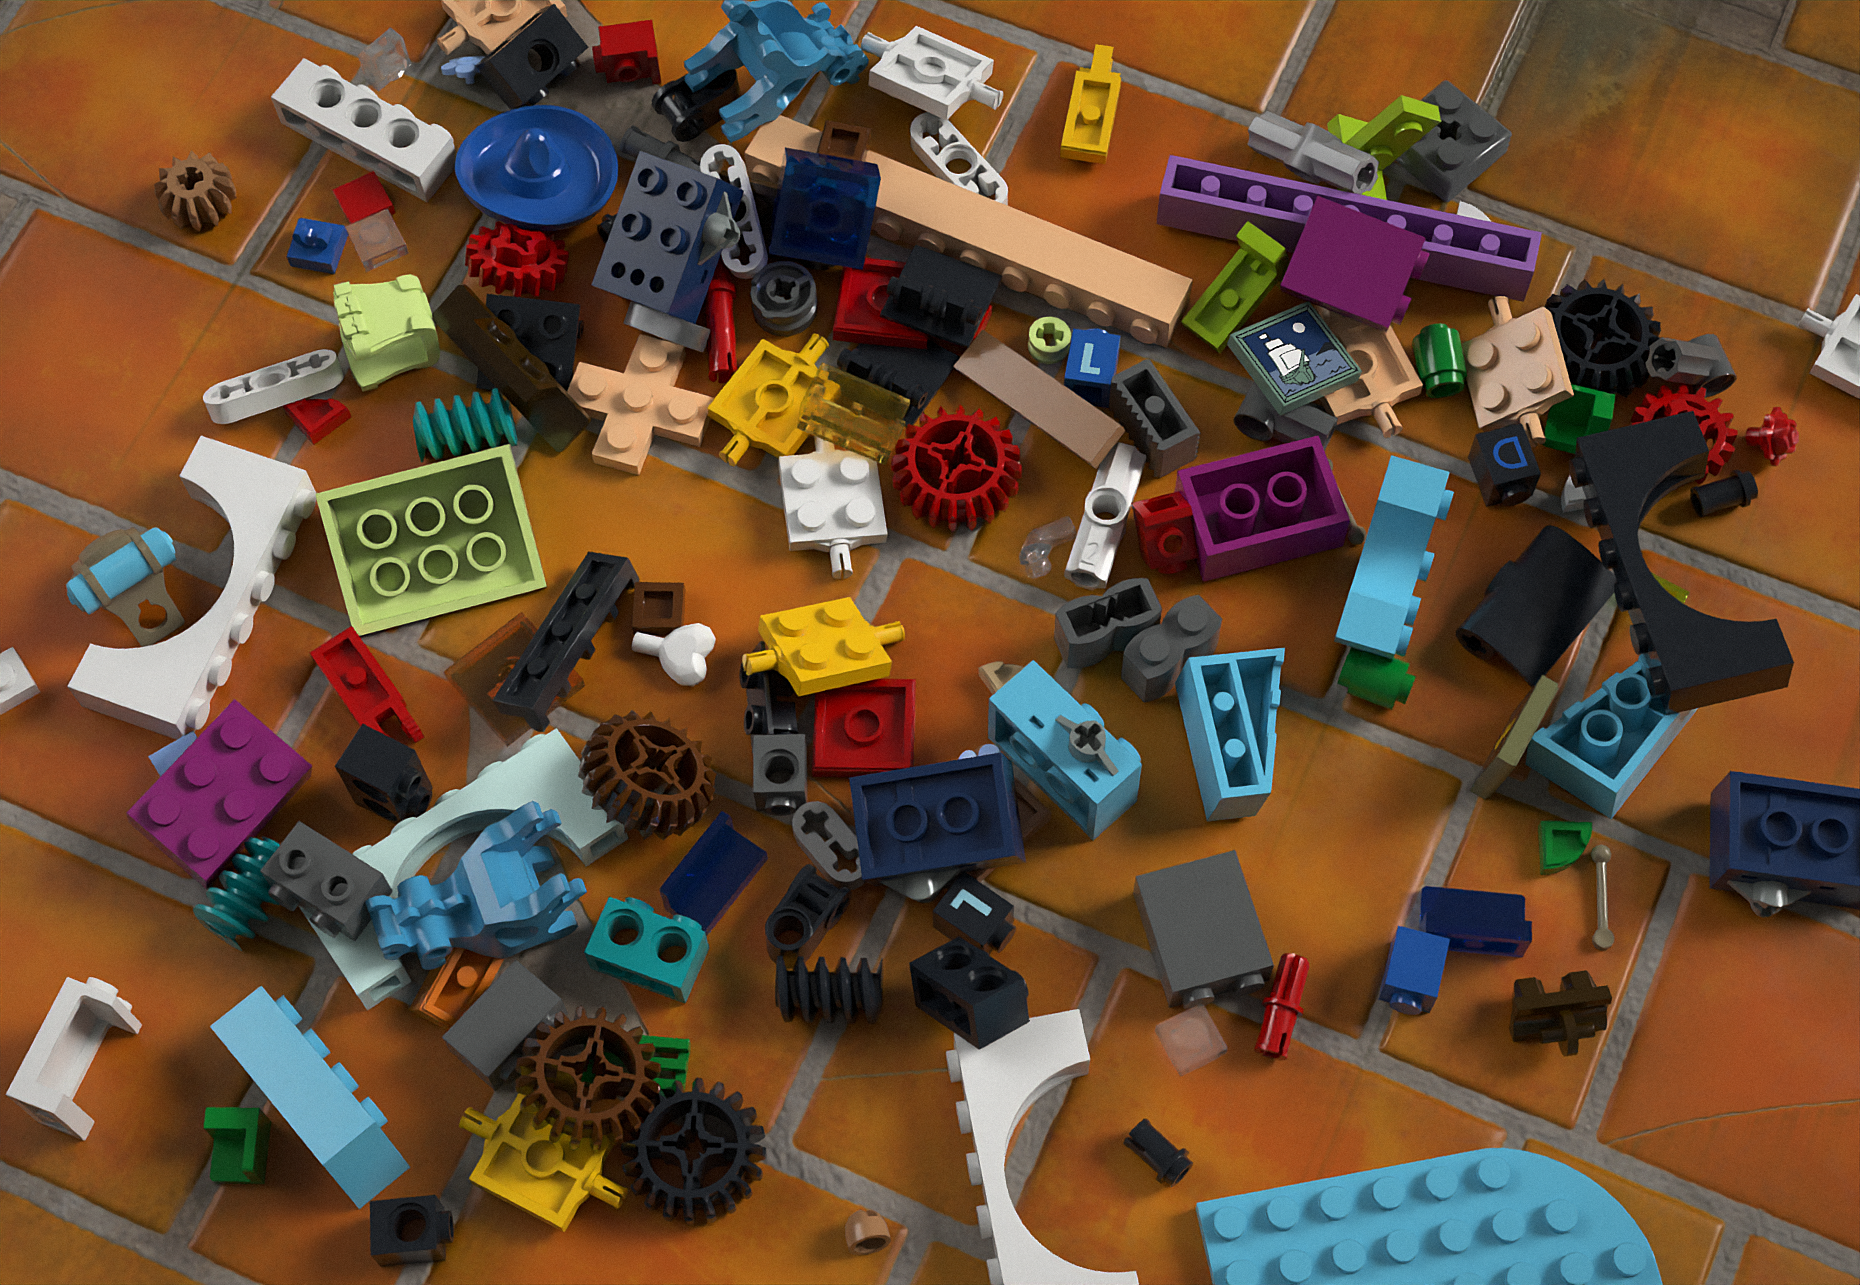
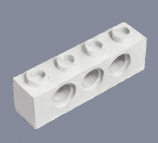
M303 58L271 96L281 124L370 172L374 171L377 176L425 202L431 199L455 169L457 153L453 137L446 129L437 124H431V126L415 118L406 107L400 104L393 106L383 101L365 85H353L342 79L334 69L327 65H321L320 67Z

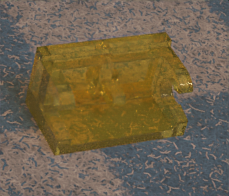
M822 362L800 404L797 429L886 465L889 455L906 424L903 418L909 408L910 399Z

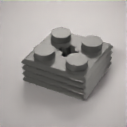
M1444 80L1420 100L1438 106L1441 122L1395 161L1443 201L1449 202L1507 152L1512 132L1451 82Z

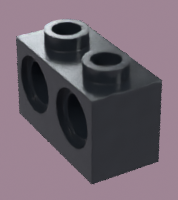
M362 724L335 765L355 804L396 825L407 818H417L424 814L432 799L433 786L416 751Z
M960 936L909 963L916 1007L979 1050L1030 1022L1027 1005L1029 991L1024 978L1017 971L1004 966L989 956L986 951L978 949Z

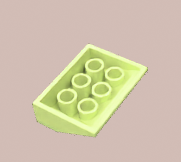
M509 444L315 494L351 626L359 636L547 587Z

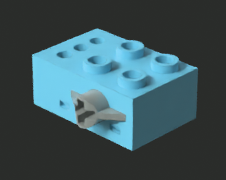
M1034 660L989 698L988 738L1093 841L1137 802L1142 768L1141 758L1137 750L1124 738L1116 740L1104 728L1103 719L1092 706L1087 703L1080 705Z

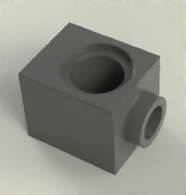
M805 734L754 735L753 794L757 811H765L774 816H787L795 813L800 806L807 803V748ZM777 771H787L793 774V777L783 784H775L768 780Z

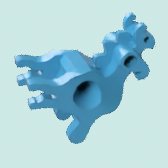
M724 0L721 9L730 19L729 23L703 49L684 61V67L688 71V74L685 76V82L693 93L706 86L723 72L738 69L742 66H745L756 80L754 85L744 95L719 109V114L725 121V124L721 126L722 132L729 142L732 143L746 136L765 122L776 120L817 72L821 71L829 83L834 86L841 85L844 82L855 84L860 80L858 74L867 67L869 59L857 44H853L851 35L843 25L840 24L837 28L833 29L834 26L828 21L831 10L825 2L815 4L811 9L814 13L804 18L788 0H758L751 2L747 0Z
M535 801L528 802L503 820L486 827L461 857L452 875L444 882L430 885L427 876H413L399 883L397 886L398 898L392 899L389 896L381 895L366 900L365 903L384 958L386 960H397L403 954L416 952L422 968L430 970L446 963L445 956L452 951V947L465 948L481 955L503 959L535 945L561 939L573 933L579 927L572 910H564L587 893L583 880L575 878L568 883L566 876L559 873L539 886L535 873L545 871L555 864L549 847L533 845L542 836L562 824L558 812L550 809L542 813L539 803Z

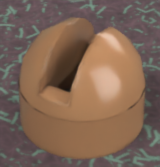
M858 1210L849 1216L845 1225V1238L851 1254H872L890 1244L891 1238L887 1224L875 1210H868L866 1212Z

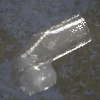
M1069 516L1034 529L1027 535L1019 553L1020 565H1025L1028 577L1038 578L1049 573L1052 565L1047 556L1050 554L1051 549L1076 538V530Z

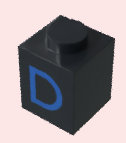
M1518 424L1475 434L1468 459L1486 507L1501 503L1504 506H1514L1523 503L1533 496L1541 472L1523 425Z

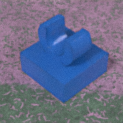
M299 218L286 256L290 266L335 274L348 237L345 226Z

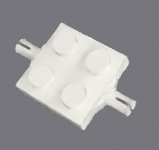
M915 26L905 37L891 42L877 37L870 32L867 35L865 34L862 39V51L882 58L870 70L868 85L925 110L929 114L948 120L963 103L969 100H976L994 110L999 107L1002 101L1003 91L983 84L992 75L994 60L918 26Z
M1856 294L1847 310L1836 317L1834 322L1808 308L1798 326L1824 338L1821 354L1811 369L1810 374L1860 399V296Z
M819 424L812 429L815 452L802 455L779 456L778 467L789 550L815 549L830 552L832 576L836 579H841V571L843 569V577L848 578L853 574L849 550L861 545L886 543L887 528L875 449L835 450L832 426L824 424V432L822 434V427Z

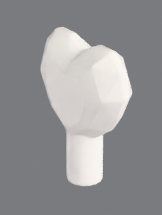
M696 623L677 628L665 638L637 632L632 641V650L659 657L663 669L674 681L682 686H695L705 678L707 671L705 657L713 650L716 638L710 627Z

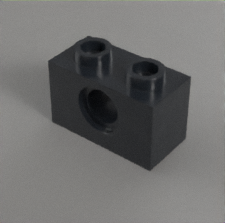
M552 4L537 11L478 62L475 67L509 109L523 104L533 106L549 93L545 85L554 77L558 76L562 80L581 65L577 57L589 47L557 6ZM530 49L536 51L541 58L542 65L540 71L534 70L528 62V52Z

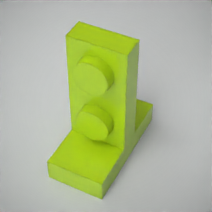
M1401 95L1369 123L1337 114L1327 123L1328 132L1335 135L1342 143L1367 152L1379 161L1377 167L1378 178L1370 191H1366L1361 195L1387 200L1382 171L1416 142L1421 140L1441 120L1438 106Z
M1249 221L1246 222L1236 235L1240 249L1181 321L1183 327L1218 353H1221L1227 346L1230 334L1240 330L1273 287L1276 285L1280 288L1290 263L1285 247Z

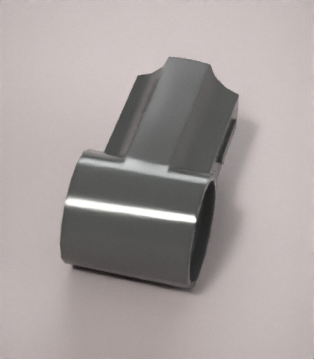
M1714 334L1698 336L1690 341L1661 337L1649 346L1650 354L1645 364L1651 377L1690 384L1695 394L1701 387L1705 388V398L1725 391L1737 379L1718 337Z
M1255 381L1233 418L1234 424L1243 434L1260 441H1267L1273 437L1284 443H1290L1319 435L1324 451L1338 422V418L1307 404L1280 416Z

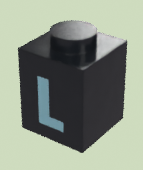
M965 871L961 873L933 910V928L951 940L960 936L988 954L992 950L1000 953L1010 942L1016 931V927L1012 925L1014 923V905Z

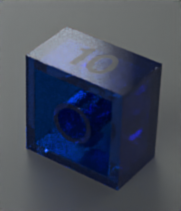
M785 147L768 235L769 253L863 270L881 181L878 164Z

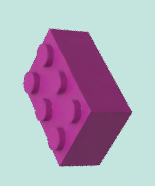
M1319 435L1177 471L1175 492L1179 491L1192 508L1193 515L1191 520L1198 558H1195L1203 582L1344 545L1350 518Z
M234 699L126 812L128 822L207 890L220 873L232 863L231 859L234 855L240 854L245 849V841L250 837L255 838L309 780L312 774V765Z

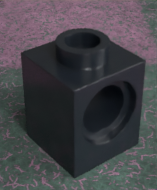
M436 1195L370 1201L371 1256L381 1267L446 1261L445 1244H450L454 1241L453 1215L451 1210H444V1206ZM415 1219L426 1221L425 1231L420 1238L412 1242L401 1240L402 1230L408 1222Z

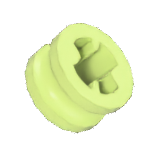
M1050 316L1042 317L1032 324L1028 337L1030 355L1038 362L1044 364L1058 363L1063 360L1069 353L1071 331L1069 326L1061 319ZM1044 334H1053L1054 341H1056L1055 346L1045 345Z

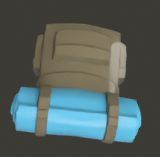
M134 527L127 530L119 529L97 538L85 547L78 556L79 559L71 566L74 574L66 584L67 596L71 604L76 605L82 612H86L89 615L103 608L119 616L142 647L153 645L181 627L185 622L167 593L164 581L163 568L176 560V552L172 544L173 540L166 532L161 531L157 527L147 532H139ZM146 599L151 605H160L165 609L164 621L153 629L143 628L138 622L141 613L138 604Z

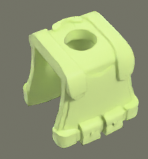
M411 274L402 275L394 281L375 284H350L347 281L334 285V305L339 320L342 344L353 379L361 387L362 392L376 389L378 384L414 368H427L438 362L440 358L438 335L434 322L431 319L433 317L426 294L423 292L417 276Z

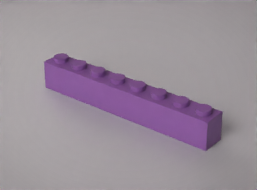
M1169 156L1159 195L1156 224L1238 241L1236 235L1246 222L1249 221L1285 247L1287 252L1294 253L1317 196H1320L1425 237L1426 239L1421 250L1430 253L1419 280L1494 296H1505L1508 299L1522 302L1525 300L1534 273L1542 232L1193 159Z

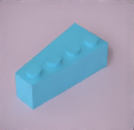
M1644 654L1639 655L1638 661L1620 674L1616 672L1604 681L1602 688L1583 702L1577 701L1562 713V717L1548 728L1542 727L1535 732L1527 748L1525 763L1527 766L1610 819L1613 818L1698 709L1666 715L1660 697L1654 699L1649 692L1645 674L1646 669L1649 667Z
M260 986L210 1027L355 1205L361 1209L408 1170L410 1166L382 1131L381 1127L388 1120L369 1096L359 1103L352 1094L359 1085L340 1062L332 1068L328 1066L323 1059L331 1052L311 1028L302 1035L295 1025L303 1019L284 995L274 1001L266 990Z

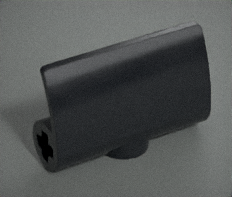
M1552 525L1545 526L1515 562L1509 560L1499 570L1484 593L1485 597L1456 630V637L1460 644L1477 658L1490 660L1497 653L1532 688L1542 675H1547L1614 594V583L1617 580L1615 575L1610 570H1605L1602 562L1579 541L1558 527Z

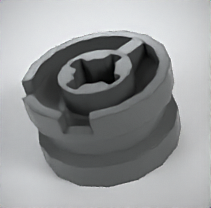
M777 261L767 264L756 273L751 281L750 298L752 301V312L756 323L765 332L774 336L789 337L799 334L811 326L817 314L816 285L812 275L805 267L790 261ZM783 294L789 295L790 300H785L784 297L779 296Z

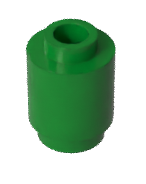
M1442 323L1423 327L1420 330V334L1413 338L1412 347L1418 377L1423 384V388L1426 390L1427 396L1431 398H1445L1460 393L1464 389L1467 371L1459 332L1456 329L1448 328L1446 324Z
M1351 647L1337 684L1348 688L1347 693L1392 710L1396 701L1406 704L1416 676L1407 673L1410 665L1408 662L1397 658H1386Z

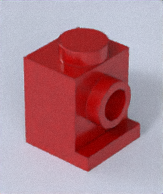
M652 20L598 27L600 45L592 46L596 73L605 72L607 83L619 81L633 82L637 79L652 77L653 84L662 83Z
M1179 491L1131 503L1141 557L1151 570L1158 568V572L1163 574L1177 573L1187 567V560L1198 558L1191 520L1193 515L1192 508ZM1170 535L1177 536V539L1164 542Z

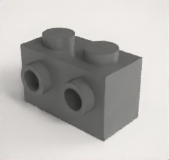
M298 821L260 871L271 886V889L268 891L271 898L290 911H294L297 906L312 914L309 920L317 928L333 938L341 932L353 941H356L372 920L365 901L374 896H390L393 892L383 873Z

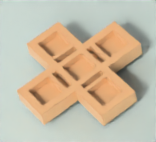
M640 334L624 373L579 362L567 393L591 418L605 421L592 452L595 464L639 475L655 435L700 447L711 419L709 418L707 407L714 400V397L674 387L686 357L685 346Z

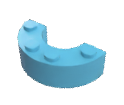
M1391 455L1334 642L1393 659L1395 654L1405 656L1421 598L1412 595L1417 579L1425 582L1427 580L1435 554L1426 551L1436 518L1446 520L1454 494L1453 491L1445 489L1450 472Z

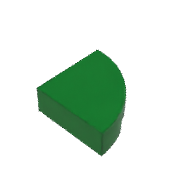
M1541 821L1539 823L1540 875L1561 872L1572 866L1581 857L1591 838L1592 822Z

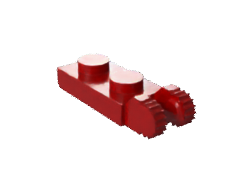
M352 626L309 652L315 664L360 727L362 724H365L390 737L383 732L379 724L395 714L402 730L409 739L417 743L425 738L421 729L405 708L407 705L404 698Z

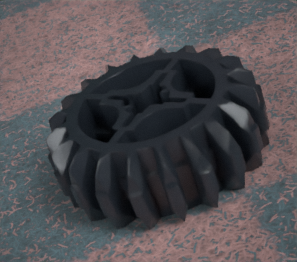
M1584 279L1579 283L1577 290L1566 284L1561 289L1559 295L1552 294L1547 299L1544 307L1552 313L1571 384L1615 394V396L1619 393L1627 398L1632 394L1635 387L1641 388L1647 383L1650 373L1645 363L1650 354L1649 346L1660 339L1661 322L1652 321L1654 315L1653 307H1639L1641 302L1640 293L1629 298L1624 295L1623 284L1615 290L1607 289L1605 279H1603L1596 288H1592ZM1599 333H1602L1603 335L1601 337V340L1597 342L1594 349H1590L1592 342L1596 340L1597 335Z
M697 1077L694 1079L692 1092H685L681 1081L675 1080L672 1083L675 1095L666 1099L663 1091L660 1090L659 1094L654 1098L657 1106L651 1114H647V1118L641 1117L644 1123H641L638 1132L632 1134L627 1131L636 1140H629L621 1144L623 1155L633 1158L623 1164V1171L627 1177H637L630 1186L635 1196L648 1193L644 1204L649 1211L659 1208L665 1202L663 1216L667 1221H673L681 1208L683 1209L684 1220L687 1225H694L697 1210H704L707 1221L712 1223L717 1220L715 1206L722 1203L729 1214L736 1211L734 1200L731 1197L734 1193L744 1199H750L753 1193L744 1179L760 1181L762 1179V1169L751 1162H760L767 1159L766 1148L755 1144L765 1138L764 1128L760 1125H751L757 1118L754 1107H745L739 1110L743 1103V1097L738 1091L730 1094L723 1101L725 1087L719 1081L712 1086L708 1094L705 1093L704 1082L701 1078ZM705 1114L715 1116L727 1123L737 1135L738 1143H725L724 1137H715L706 1132ZM686 1115L684 1126L679 1132L673 1135H661L660 1141H656L661 1131L669 1123ZM697 1131L705 1153L699 1152L700 1158L693 1160L692 1172L684 1148L690 1150L689 1144L695 1142ZM652 1159H663L665 1165H674L682 1169L683 1189L675 1188L662 1181L652 1169ZM728 1161H734L729 1171L720 1180L703 1188L704 1177L708 1171L715 1167L727 1166Z

